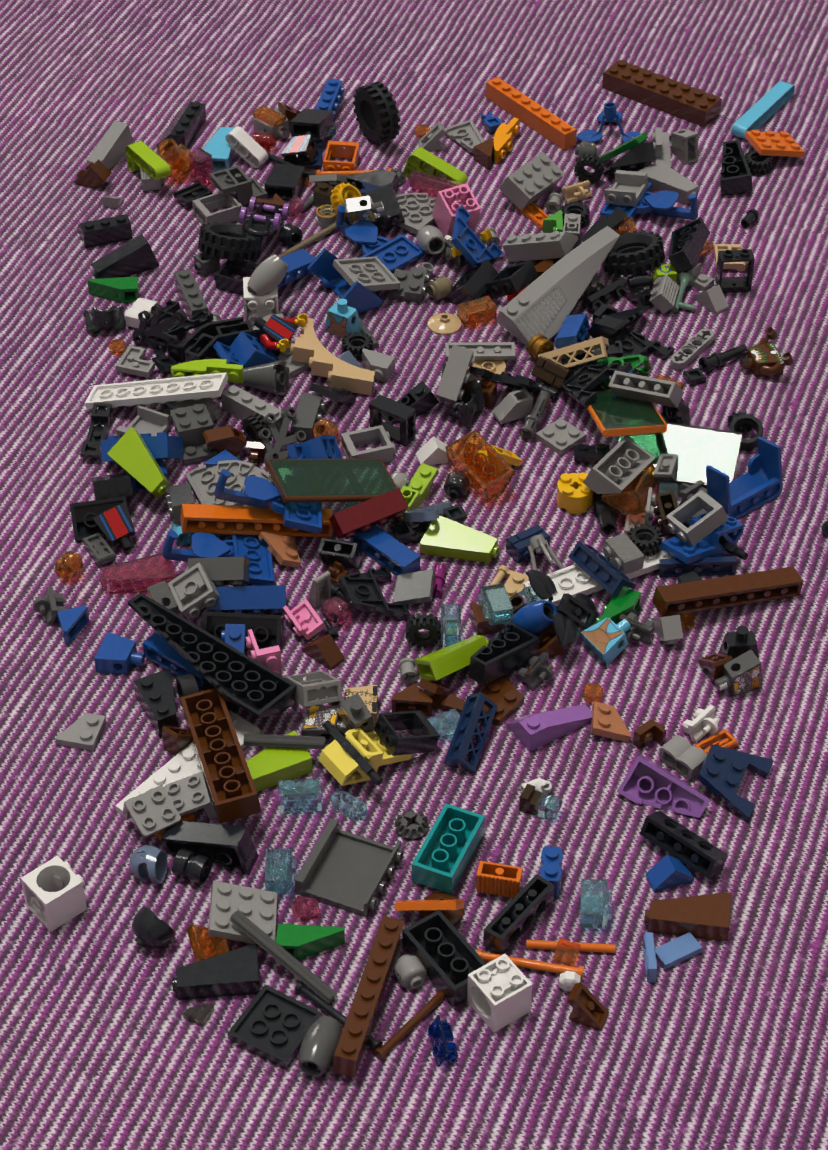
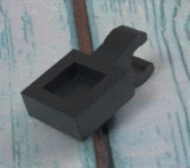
M154 350L157 357L152 358V361L155 362V365L163 373H170L171 367L178 363L171 356H165L162 350Z

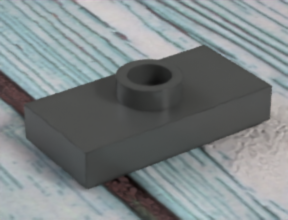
M100 532L82 539L84 546L99 566L116 560V554Z

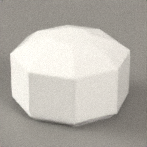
M565 971L560 974L559 987L564 991L571 992L574 984L580 982L581 976L573 971Z

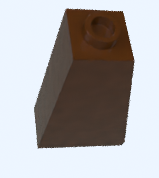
M726 892L651 901L650 910L645 909L644 923H648V932L677 936L691 932L695 938L727 941L732 893Z

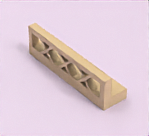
M600 336L539 354L538 357L542 356L566 368H572L608 357L606 346H609L607 338ZM601 348L602 354L595 356L591 353L593 350ZM586 352L583 360L575 358L576 355ZM571 357L567 364L559 363L561 359Z

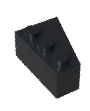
M171 668L135 680V697L158 736H162L163 726L178 727Z

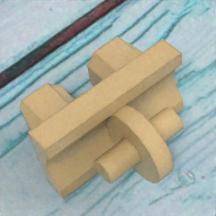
M587 180L562 188V196L565 203L569 204V202L582 201L585 198L592 197L590 181Z

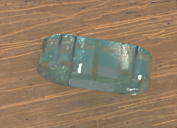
M336 791L331 796V805L335 811L354 821H362L366 818L367 805L364 801L345 791Z

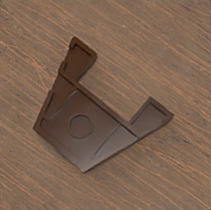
M505 676L488 683L480 691L497 705L491 724L500 726L524 703V696ZM451 693L440 703V709L443 711L453 710L456 711V714L461 715L465 701ZM484 704V712L487 715L489 707Z

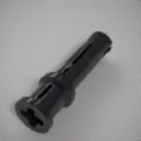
M742 344L722 353H712L709 357L699 359V367L703 372H708L714 367L719 368L722 363L747 355L745 351L748 349L746 345Z

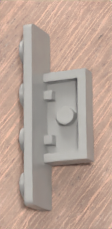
M655 127V132L651 137L656 156L655 163L661 161L671 168L669 133L662 132L661 127Z

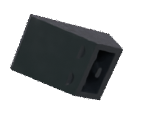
M653 141L640 143L629 149L609 165L603 174L614 175L616 170L632 171L635 168L641 170L652 165V162L656 161Z

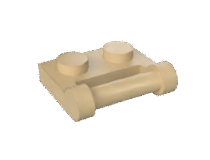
M714 244L716 269L718 251L742 250L743 246L740 244ZM745 262L724 263L723 270L736 269L739 272H743L746 264Z
M500 565L490 586L485 588L484 594L488 598L501 602L515 594L522 596L525 591L523 583L529 581V578L525 574L509 570L505 565ZM502 579H508L501 591H497L496 589Z

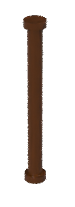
M440 990L381 1048H376L373 1051L374 1056L383 1062L387 1058L386 1055L446 998L443 991Z

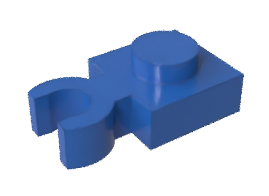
M488 111V115L481 113V121H483V125L489 132H495L500 124L503 123L497 116H492L491 111Z

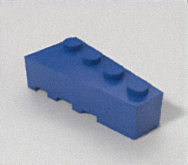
M168 432L157 433V436H151V433L140 434L154 459H183L182 437L168 436ZM107 436L106 440H101L102 462H115L107 453L119 441L118 436Z

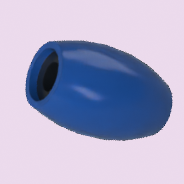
M547 600L531 602L520 608L513 615L510 622L537 635L553 624V616L557 613V609L552 602Z

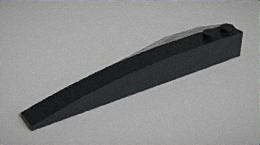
M139 593L128 601V605L226 699L258 718L281 714L295 703L296 684L143 593Z

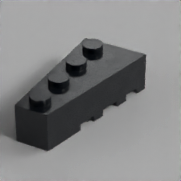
M510 622L507 624L506 629L499 631L496 638L489 640L487 646H482L471 656L469 678L484 686L529 663L532 656L538 657L540 638Z

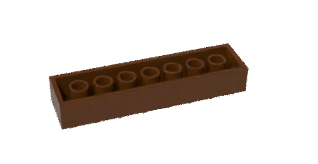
M618 60L603 72V89L696 125L706 127L720 115L722 98L643 69L637 65L627 63L624 60Z
M216 688L180 697L183 714L219 823L260 813L261 808L258 794L223 695Z

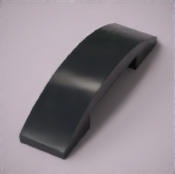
M93 404L91 424L87 439L82 445L81 457H100L101 440H106L108 435L112 404Z
M461 504L443 509V517L460 524L468 518ZM433 520L424 521L413 526L409 522H405L391 527V531L399 542H420Z

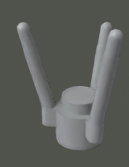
M543 534L529 539L530 546L527 548L530 552L533 570H537L534 551L537 554L544 552L550 563L554 560L560 569L564 568Z

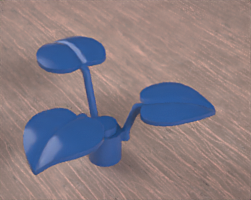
M608 102L604 104V110L597 117V120L601 122L599 130L597 132L594 130L582 131L577 134L576 139L581 142L587 141L592 143L600 141L603 138L601 132L605 122L618 123L623 136L621 141L624 143L642 133L634 131L624 133L620 123L623 115L616 111L615 103Z

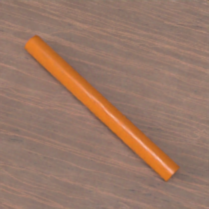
M526 940L527 949L615 953L616 944Z

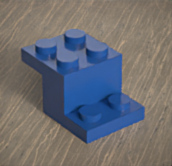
M243 331L240 332L230 347L218 341L213 346L219 358L227 359V364L243 365V369L261 365L262 363L279 361L271 350L264 348L258 338Z
M335 435L319 436L303 443L287 446L289 459H342ZM293 469V474L297 479L307 480L302 469ZM312 469L316 479L323 477L318 469ZM331 469L332 473L342 472L341 469Z

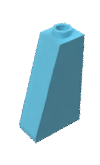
M219 128L197 156L198 171L216 172L230 168L234 149L226 142L225 137L234 128Z

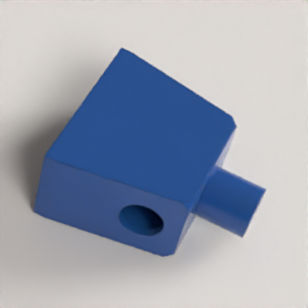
M107 632L94 658L96 672L128 674L133 664L143 666L145 654L137 653L135 641Z

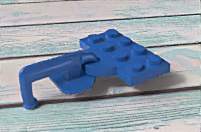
M648 182V188L636 207L605 204L600 212V216L604 215L608 218L617 207H620L631 217L627 222H631L636 213L643 214L648 212L657 216L695 220L698 218L697 194L688 196L691 209L673 207L679 198V194L667 190L652 193L650 192L652 183Z
M344 205L337 207L336 226L348 239L362 248L363 256L361 257L377 256L393 274L395 269L400 270L424 256V251L403 234L392 240L377 236L378 227L368 220H361L349 226L344 222Z
M226 469L221 470L214 491L216 498L261 509L270 508L277 513L283 514V526L320 534L322 529V502L284 503L276 486L267 479L257 476L245 477L244 492L224 488L227 479L231 477V473ZM285 476L284 485L290 496H316L309 481Z
M169 530L162 552L163 558L167 560L188 562V558L246 557L250 560L249 583L243 584L274 585L272 556L267 549L269 545L265 540L260 541L259 535L230 534L231 540L222 541L213 534L197 532L191 538L192 550L172 548L174 540L178 538V534L173 530Z

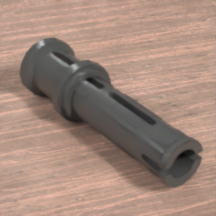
M547 391L539 393L530 415L525 417V424L519 430L520 435L526 439H533L535 430L540 425V417L551 397Z

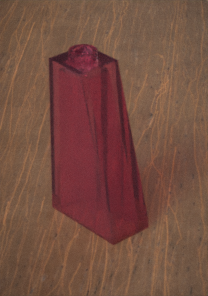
M413 171L409 179L410 187L436 195L438 191L466 184L465 182L422 171Z
M162 553L103 567L101 568L102 576H99L101 587H105L107 594L145 593L148 586L162 581L169 583L178 577L172 561L163 558Z

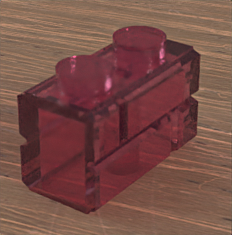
M201 148L189 153L191 182H201L205 186L213 183L210 179V173H213L212 155Z

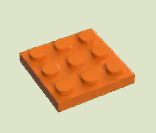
M758 130L745 132L744 137L760 155L804 157L805 151L788 132L781 131L780 133H775L770 130L766 132Z

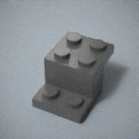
M239 165L210 173L211 181L221 194L234 195L235 199L242 206L249 204L251 197L268 199L267 192L255 177L249 178Z
M205 403L170 410V416L175 426V436L182 437L183 439L182 460L184 465L208 461L219 454V450L211 449L205 444V438L202 434L205 430L214 429V424Z

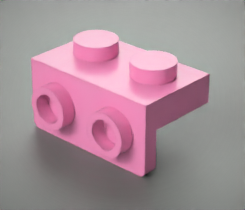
M307 599L303 600L292 610L287 606L283 607L287 613L284 615L291 625L295 624L293 627L294 631L299 637L303 635L307 641L326 627Z

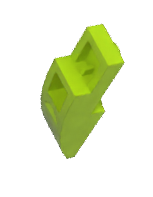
M227 359L195 360L171 367L172 378L227 372L229 378L227 382L243 383L244 381L243 365L227 364Z
M422 463L410 480L409 486L403 485L401 492L409 507L407 511L418 509L431 492L430 486L439 474L437 468ZM404 516L399 518L398 520L403 521Z

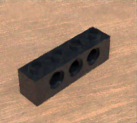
M661 811L646 816L639 833L708 879L722 872L728 858L727 853Z
M536 874L484 928L483 946L496 954L503 955L553 902L554 884Z

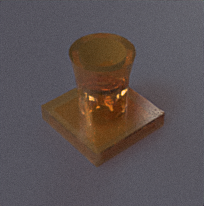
M165 139L157 147V154L165 160L171 169L170 176L179 184L201 162L182 144L178 146L174 139Z

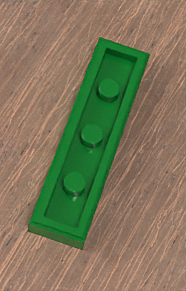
M646 132L607 151L598 160L602 159V163L639 145L647 139Z

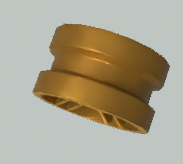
M542 334L535 335L527 345V353L534 357L535 360L538 359L539 354L553 351L554 349L553 342Z

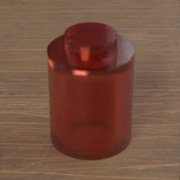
M254 132L253 139L263 149L272 150L276 146L277 139L274 138V134Z

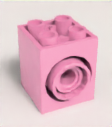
M467 183L438 191L432 216L444 237L446 235L452 236L456 210L461 205L471 215L466 224L473 232L475 230L481 207Z

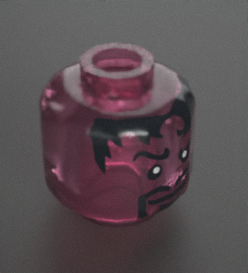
M332 597L324 602L322 606L324 618L335 625H342L350 620L351 608L347 602L339 597Z

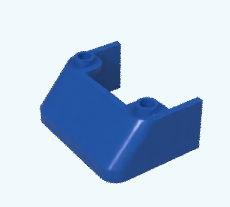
M325 248L307 267L308 270L321 279L320 283L325 288L330 287L341 299H346L347 306L355 308L358 314L379 307L384 302L376 292L370 291L357 280L350 286L333 267V261L339 258Z
M762 437L757 438L758 454L749 460L748 472L729 482V475L710 465L705 466L707 492L711 498L723 506L726 515L739 519L778 497L782 492L781 447Z

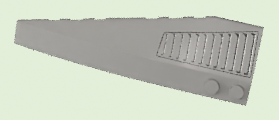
M606 226L556 262L499 311L497 322L526 346L537 334H542L551 340L558 334L566 316L574 309L576 303L591 283L592 278L598 272L599 267L605 261L608 253L611 252L620 238V235L609 226Z

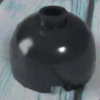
M145 906L133 918L132 931L137 936L135 941L144 949L146 946L153 949L162 948L171 942L176 935V932L165 921L160 920L154 912Z

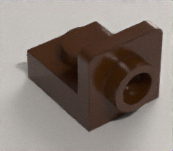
M651 719L634 730L633 745L639 749L643 745L649 744L653 739L660 745H663L665 743L666 730L661 724Z

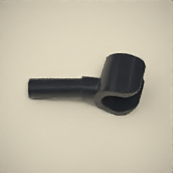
M325 619L324 624L328 628L325 634H330L333 640L338 638L339 635L336 633L338 631L337 626H332L328 619Z

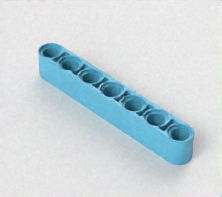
M779 81L734 123L731 134L747 140L744 137L745 132L759 129L793 96L795 85Z

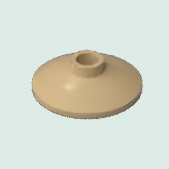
M450 313L435 314L428 320V328L438 335L454 334L462 326L460 318Z
M475 360L473 367L483 368L500 375L501 372L506 370L504 360Z

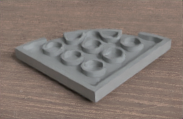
M429 193L396 195L405 222L397 226L417 235L421 227L435 223L432 212L436 197L429 196Z
M239 460L218 461L216 466L207 468L206 465H203L185 474L201 504L243 506V504L215 497L214 491L222 469H226L231 473V477L227 479L224 488L244 492V480L247 476L265 478L275 486L271 476L264 469L256 467L253 463Z

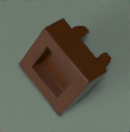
M247 441L246 450L248 456L252 459L251 463L259 464L260 457L264 458L266 454L263 442Z
M337 561L326 570L330 572L331 581L337 586H340L338 583L340 576L349 574V571L343 569V565Z

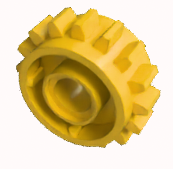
M343 182L334 187L330 196L332 207L337 212V207L344 205V199L361 197V193L355 186Z

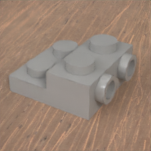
M200 562L167 583L181 613L187 618L199 616L200 610L205 607L214 606L217 602L216 600L220 598L214 583L209 579Z

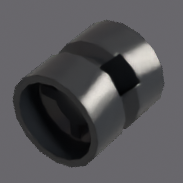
M182 848L173 861L172 874L183 879L188 877L192 882L202 885L210 874L212 860L203 855L196 856L195 852Z

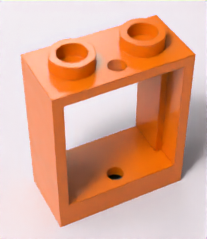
M328 141L323 160V171L356 170L360 156L359 143ZM332 158L353 159L352 162L331 161Z

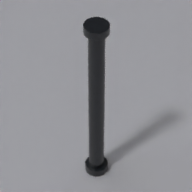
M302 981L296 985L295 993L298 995L302 994L344 1027L347 1020L346 1016L310 990ZM369 1035L367 1045L373 1052L376 1048H381L383 1042L379 1039L375 1040Z

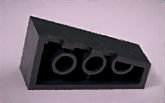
M739 139L723 142L720 177L721 196L752 191V175Z
M701 217L672 231L668 258L678 274L686 273L692 269L710 235Z
M180 821L166 828L161 837L167 854L176 856L179 850L184 848L195 852L196 856L203 855L211 858L212 863L222 864L224 869L230 871L233 868L240 869L242 874L250 875L259 857L247 827Z

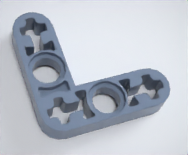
M442 502L406 511L404 513V521L424 522L439 519V514H443V509L452 507V502Z

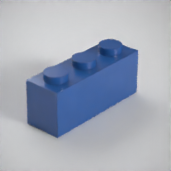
M587 313L566 316L557 337H555L556 348L560 349L585 340L590 329Z

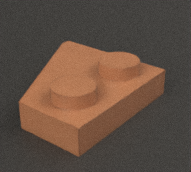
M260 532L259 540L267 542L269 545L267 549L275 556L280 565L299 568L301 561L294 537Z
M594 701L592 706L591 734L629 743L631 734L615 707Z

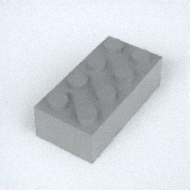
M542 152L507 176L499 189L522 211L532 202L557 186L565 173Z

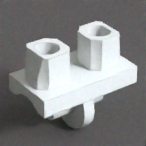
M710 705L705 710L699 708L694 714L695 719L693 721L687 719L682 723L684 733L690 734L692 742L697 743L707 733L714 735L718 732L719 720L715 716V706Z

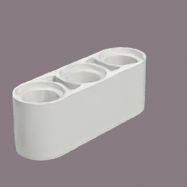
M235 127L226 135V142L253 168L260 167L268 160V153L241 127Z

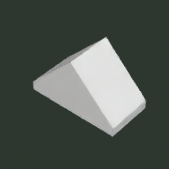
M434 436L416 452L420 465L424 463L430 466L456 461L451 447Z

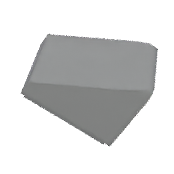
M110 195L102 197L103 206L119 208L124 200L123 197Z

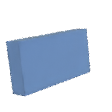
M653 932L645 933L643 938V954L648 983L656 982L657 976Z
M688 932L655 948V954L658 962L666 970L701 953L703 947L691 932Z

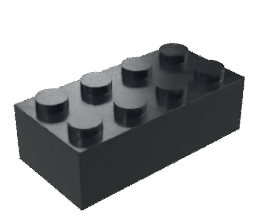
M437 910L402 930L403 948L409 955L417 956L426 969L427 976L439 990L443 991L448 1001L453 1006H456L467 1000L468 974L486 965V963L442 912Z

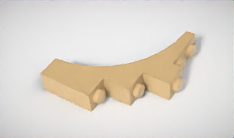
M308 318L306 326L301 327L300 337H296L295 343H291L290 353L293 354L292 361L308 363V367H311V375L328 377L327 381L330 382L331 388H345L352 393L371 396L375 371L351 365L330 353L320 343L313 327L314 319Z

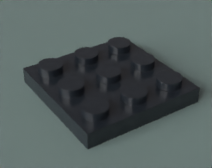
M265 984L229 1030L227 1036L228 1039L286 1068L300 1050L301 1043L310 1026L319 1017L323 1016V1013Z

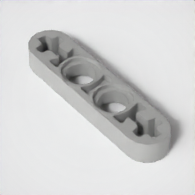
M705 328L696 333L671 356V368L683 370L712 344L714 332L711 329Z

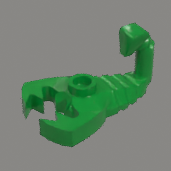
M641 354L627 355L620 358L606 357L597 360L596 363L603 364L605 367L612 363L624 366L625 362H630L633 368L630 371H634L637 368L641 376H648V371L651 369L648 357ZM606 378L602 385L610 390L608 385L611 380Z

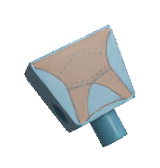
M346 299L337 300V303L327 312L325 331L345 338V335H349L350 332L355 334L354 332L357 331L360 334L361 327L358 311L347 306Z
M605 618L582 631L581 635L584 643L606 665H609L628 645L625 632L631 629V625L626 619L615 624L610 618Z

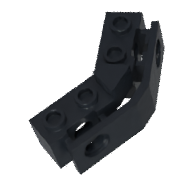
M243 317L210 322L200 326L180 346L181 363L203 359H217V351L213 347L217 341L230 347L241 331L254 336L250 321L243 322Z

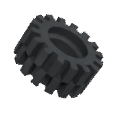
M755 150L745 153V158L752 175H766V173L768 174L771 171L772 156L760 155Z
M589 153L583 154L579 157L574 167L575 176H579V181L581 179L583 181L588 180L590 183L595 184V182L599 181L605 169L602 159L598 160L599 157L596 156L595 158L594 154H591V156H589ZM584 166L592 167L595 172L587 171Z
M569 202V204L566 203L565 206H562L563 225L565 214L571 213L581 215L580 228L586 227L589 224L590 210L586 204L583 205L581 202L580 204L578 202L573 204Z
M357 331L354 332L355 334L350 332L349 335L346 334L345 338H342V353L349 350L356 360L360 359L362 361V349L373 351V339L367 333L363 335V332H360V334Z
M254 413L241 422V428L244 430L243 434L246 435L247 441L262 442L258 432L263 428H269L261 414Z
M640 524V527L634 525V528H630L628 538L644 554V558L645 555L651 557L652 554L656 555L660 551L662 533H660L659 529H656L655 526L650 527V524H647V526Z
M423 612V615L416 613V617L414 615L410 616L406 623L407 642H411L412 646L417 644V648H421V646L427 648V645L433 647L434 643L438 644V640L441 639V622L438 620V617H433L431 613L427 616L426 612ZM420 629H427V630H429V631L421 632V631H418V630H420Z

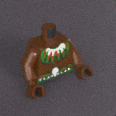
M769 326L765 330L767 336L765 338L762 337L756 345L747 350L746 359L740 360L741 369H751L756 377L783 375L785 365L790 366L793 364L790 352H785L781 356L773 342H768L777 338V332Z

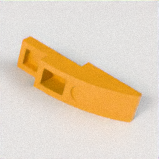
M513 117L507 125L501 123L496 130L493 141V159L495 164H498L511 151L513 146L512 140L520 132L518 118Z

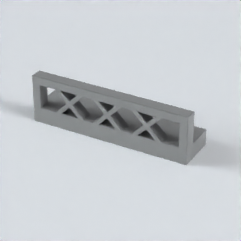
M445 342V361L448 360L453 344L472 350L473 356L476 357L475 360H515V342Z

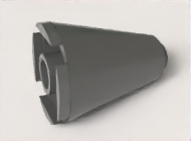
M279 360L244 368V381L242 385L283 396L287 392L284 391L285 388L289 387L290 384L289 367H285V361Z

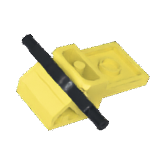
M330 721L323 723V727L334 738V741L322 750L319 761L341 786L373 780L376 785H380L383 782V778L377 773L379 766L411 760L413 755H392L375 731L365 733L361 728L351 729L345 733L346 736L344 737Z

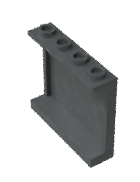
M330 818L295 878V894L367 918L370 911L375 910L379 895L385 892L387 880L393 877L396 864L402 861L404 851L401 848V841L398 840L395 847L361 837L340 830L339 821Z

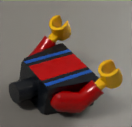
M305 313L299 314L297 318H281L272 315L268 321L258 317L254 323V326L261 330L257 338L266 350H271L275 355L279 356L281 352H285L286 348L290 347L289 341L298 328L297 325L305 327L308 317Z

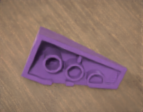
M586 704L534 713L524 715L507 723V727L531 752L590 723L592 711Z
M639 755L617 790L618 793L634 803L670 810L697 818L702 816L711 799L643 755Z

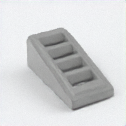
M329 571L313 579L308 602L315 609H319L331 601V577Z

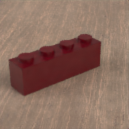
M397 488L334 513L329 521L338 540L344 537L347 540L354 537L355 533L359 531L365 533L371 530L374 525L382 526L388 523V520L391 518L397 520L405 516L404 513L409 507L400 488Z

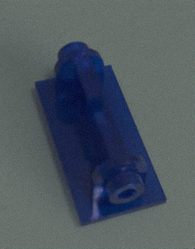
M437 1015L428 1028V1036L431 1038L433 1056L436 1058L437 1066L440 1067L443 1061H448L450 1064L455 1063L458 1058V1052L455 1043H452L454 1037L451 1024L446 1020L441 1021L440 1015Z

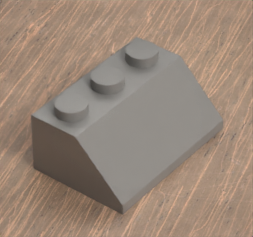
M453 344L436 393L438 401L456 404L458 400H462L464 394L462 387L464 383L467 384L470 373L467 372L469 366L473 367L476 358L473 356L472 350Z

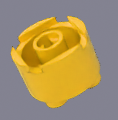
M588 473L561 474L557 483L556 499L560 509L564 508L570 514H582L587 512L590 506H593L594 491L583 483Z

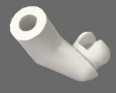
M541 778L520 785L521 792H523L527 784L535 786V790L542 792V794H548L552 790L551 782Z

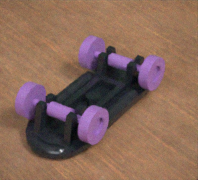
M251 197L249 210L247 207H241L239 223L243 224V230L250 235L258 237L269 236L276 230H279L284 220L288 219L290 204L284 203L283 209H280V205L272 206L264 204V202L258 205L257 198ZM264 211L274 212V215L264 213Z

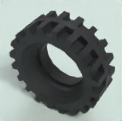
M377 81L356 89V93L353 96L355 98L353 101L355 105L354 113L357 115L356 121L359 122V128L363 130L364 137L367 136V140L369 142L372 141V144L376 145L395 139L399 135L398 130L401 127L399 122L401 121L398 117L399 109H396L395 106L397 103L393 101V94L388 92V87H384V83Z
M207 222V224L200 226L198 249L206 255L210 254L211 257H219V259L251 261V259L256 260L260 257L263 237L246 233L242 225H237L236 223Z
M646 230L641 232L633 231L632 233L624 232L623 235H620V238L602 263L604 272H608V275L614 274L615 277L620 275L627 277L628 275L637 276L639 273L646 274V271H653L655 267H660L661 263L665 262L662 237L658 233L654 234L653 231L647 233Z

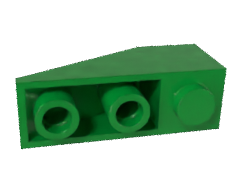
M138 277L87 279L90 295L121 303H131L139 298Z
M623 587L617 597L611 595L610 603L604 606L602 616L597 618L595 624L605 618H610L615 624H618L620 622L619 617L622 614L625 616L630 612L636 614L640 608L642 593Z
M278 924L276 942L293 957L300 960L345 944V927Z

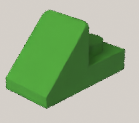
M557 211L543 220L544 233L563 232L562 211Z

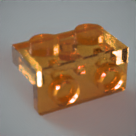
M190 924L186 929L196 962L229 952L226 939L208 936L207 927Z

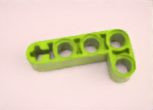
M138 141L126 146L127 165L131 172L138 171L141 168L155 181L171 175L169 165L144 142Z
M421 147L416 148L409 156L404 168L407 178L414 179L422 172L448 188L466 184L468 181V177L464 172Z

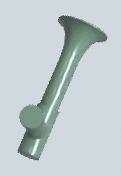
M681 273L677 277L680 287L671 311L676 313L680 308L694 312L695 305L681 302L686 287L694 283V278L688 273Z

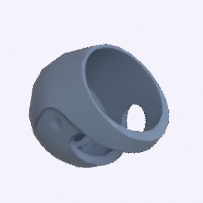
M141 846L130 857V869L134 876L142 881L146 880L149 876L153 884H161L165 880L167 873V855L165 851L155 846Z

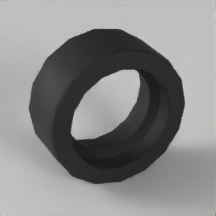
M744 414L737 416L730 423L729 431L735 432L737 427L747 425L753 427L757 432L756 436L752 439H742L740 450L756 448L758 446L757 438L763 436L764 428L761 421L753 415Z
M192 673L176 677L179 700L180 697L199 692L197 681Z

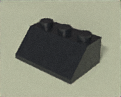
M127 214L95 221H86L85 223H80L77 227L85 249L133 239L131 222Z
M487 259L466 271L453 286L452 292L443 299L463 307H468L471 304L474 306L481 301L480 297L488 292L485 284L497 275L498 272Z
M126 496L70 504L75 541H80L99 532L105 537L94 523L93 518L124 502L127 505Z

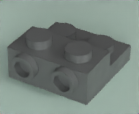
M411 267L410 271L395 269L394 276L401 284L399 289L389 290V299L421 303L423 296H426L427 293L426 284H429L430 281L428 269Z

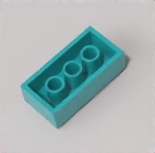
M445 803L412 863V881L452 894L485 833V816Z

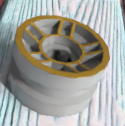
M322 205L316 209L317 225L327 228L336 220L337 212L332 205Z

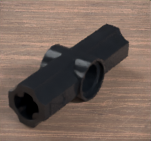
M594 492L595 517L599 520L600 529L605 534H612L617 530L614 500L611 501L610 494H597Z

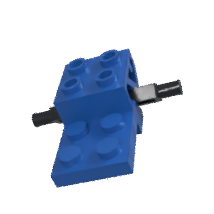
M708 513L685 521L683 525L689 528ZM728 515L729 520L694 546L690 545L687 541L683 542L679 536L661 542L662 550L686 564L706 557H724L725 551L743 560L748 558V553L735 545L743 535L744 524Z

